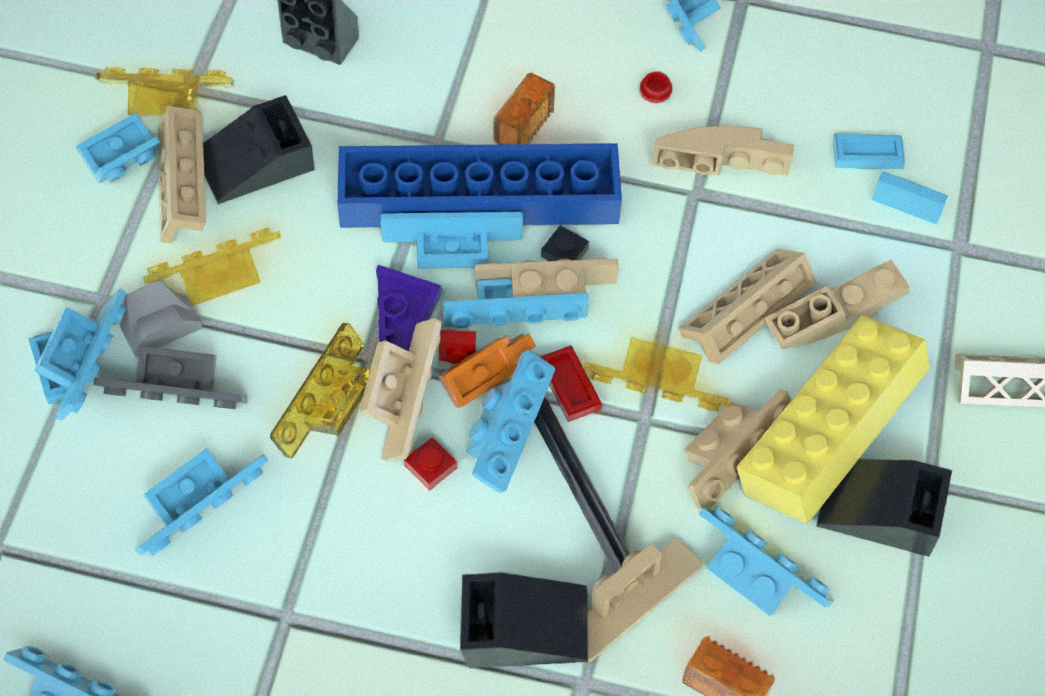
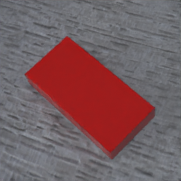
M572 345L540 356V358L555 368L549 386L567 422L602 409V402Z

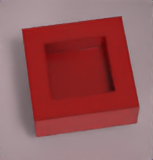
M440 330L439 361L457 364L476 352V331Z
M431 437L404 459V466L430 491L457 469V460Z

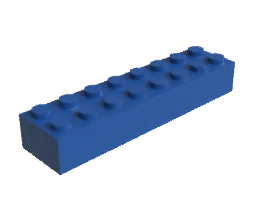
M618 143L339 146L337 205L340 228L381 227V214L433 212H522L523 225L619 224L622 193Z

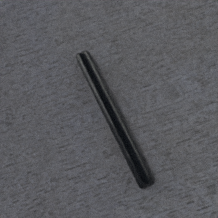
M544 396L534 422L613 571L617 572L630 552Z

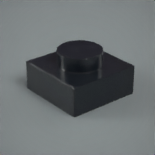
M560 225L541 248V257L547 261H557L559 259L581 260L589 249L590 241Z

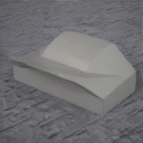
M162 280L153 282L125 295L126 309L120 323V328L135 358L139 357L140 346L159 348L202 329L201 320L187 296L176 293Z

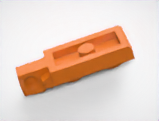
M521 333L511 340L508 335H504L491 341L438 375L454 406L461 408L514 374L521 354L527 350L530 351L536 347V344L529 333L527 335Z

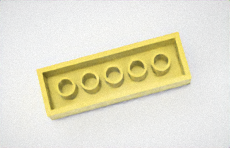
M862 315L737 466L744 495L808 524L930 369L926 339Z

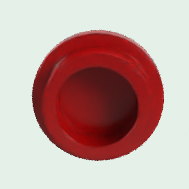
M658 71L648 73L640 82L639 87L640 95L651 103L667 101L671 97L673 90L669 77Z

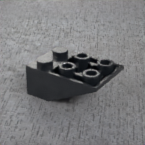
M277 0L284 44L293 49H300L313 54L324 61H331L338 65L343 63L359 39L357 15L342 0Z
M286 95L251 107L203 143L204 177L217 204L315 170L312 145Z
M858 459L821 506L816 526L930 557L940 538L952 470L916 460Z
M503 572L462 575L460 651L468 667L483 668L588 662L587 585Z

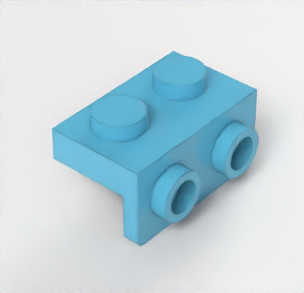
M136 112L77 145L76 150L98 184L107 179L111 183L123 177L128 172L126 168L138 163L139 166H142L153 160L157 156L156 151H158L161 142L157 136L154 138L151 136Z

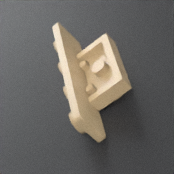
M603 257L591 260L559 259L548 262H535L532 260L502 264L488 262L475 266V289L477 290V280L511 278L513 297L586 293L585 285L615 284L617 282L619 264L618 259H606Z
M437 318L416 324L409 351L388 341L377 343L359 412L389 425L381 459L386 462L406 459L413 448V434L417 419L423 410L422 399L425 387L431 378V364L434 352L441 339L439 333L442 321Z
M779 389L759 411L730 402L684 449L689 461L705 467L688 485V489L699 511L702 508H711L739 478L737 470L739 463L791 402L788 391Z
M679 539L673 540L661 551L651 543L641 552L639 550L633 551L626 557L622 567L612 576L608 573L596 582L593 587L592 609L588 611V662L596 659L702 569L703 562Z

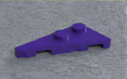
M378 265L376 276L378 279L379 342L388 341L409 351L416 324L430 320L442 295V287L439 284Z

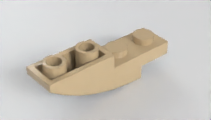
M745 126L693 128L657 138L655 140L652 165L661 166L666 169L692 171L702 175L719 176L721 165L735 169H748L766 172L771 175L788 176L793 158L794 144L762 140V128Z
M892 259L832 290L827 285L765 317L764 322L781 349L798 347L852 328L862 315L871 319L878 316V309L909 294L910 286Z

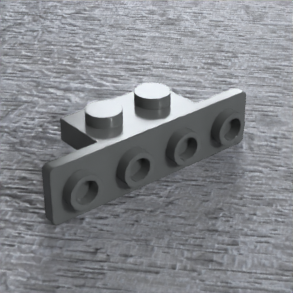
M140 346L136 382L95 377L93 385L104 387L103 394L126 397L127 390L141 391L140 398L158 401L163 400V394L177 395V403L199 405L200 398L214 400L213 407L235 410L237 403L247 404L248 398L245 395L212 391L217 355Z

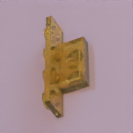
M106 67L105 73L95 72V80L101 84L128 85L127 114L130 116L137 112L138 116L163 117L168 106L198 111V87H235V81L231 77L226 76L225 71L207 70L206 76L193 75L192 70L173 69L172 75L159 74V70L153 68H139V74L125 73L126 69L119 67Z
M265 228L249 234L250 241L237 244L236 239L220 243L216 245L217 252L204 256L202 250L182 256L183 263L173 267H169L168 262L147 268L149 275L142 277L144 286L180 274L192 306L259 284L261 282L249 250L280 240L282 238L281 232L271 233L270 228Z
M343 322L270 433V439L286 458H294L310 431L339 436L363 398L370 370L369 368L352 366L364 348V343L350 323Z
M631 337L622 371L588 362L584 364L583 369L591 373L590 379L611 385L612 378L627 382L626 389L647 394L648 388L662 391L661 398L683 403L684 397L698 400L697 407L714 412H719L720 406L728 407L729 398L694 390L703 356L701 354Z

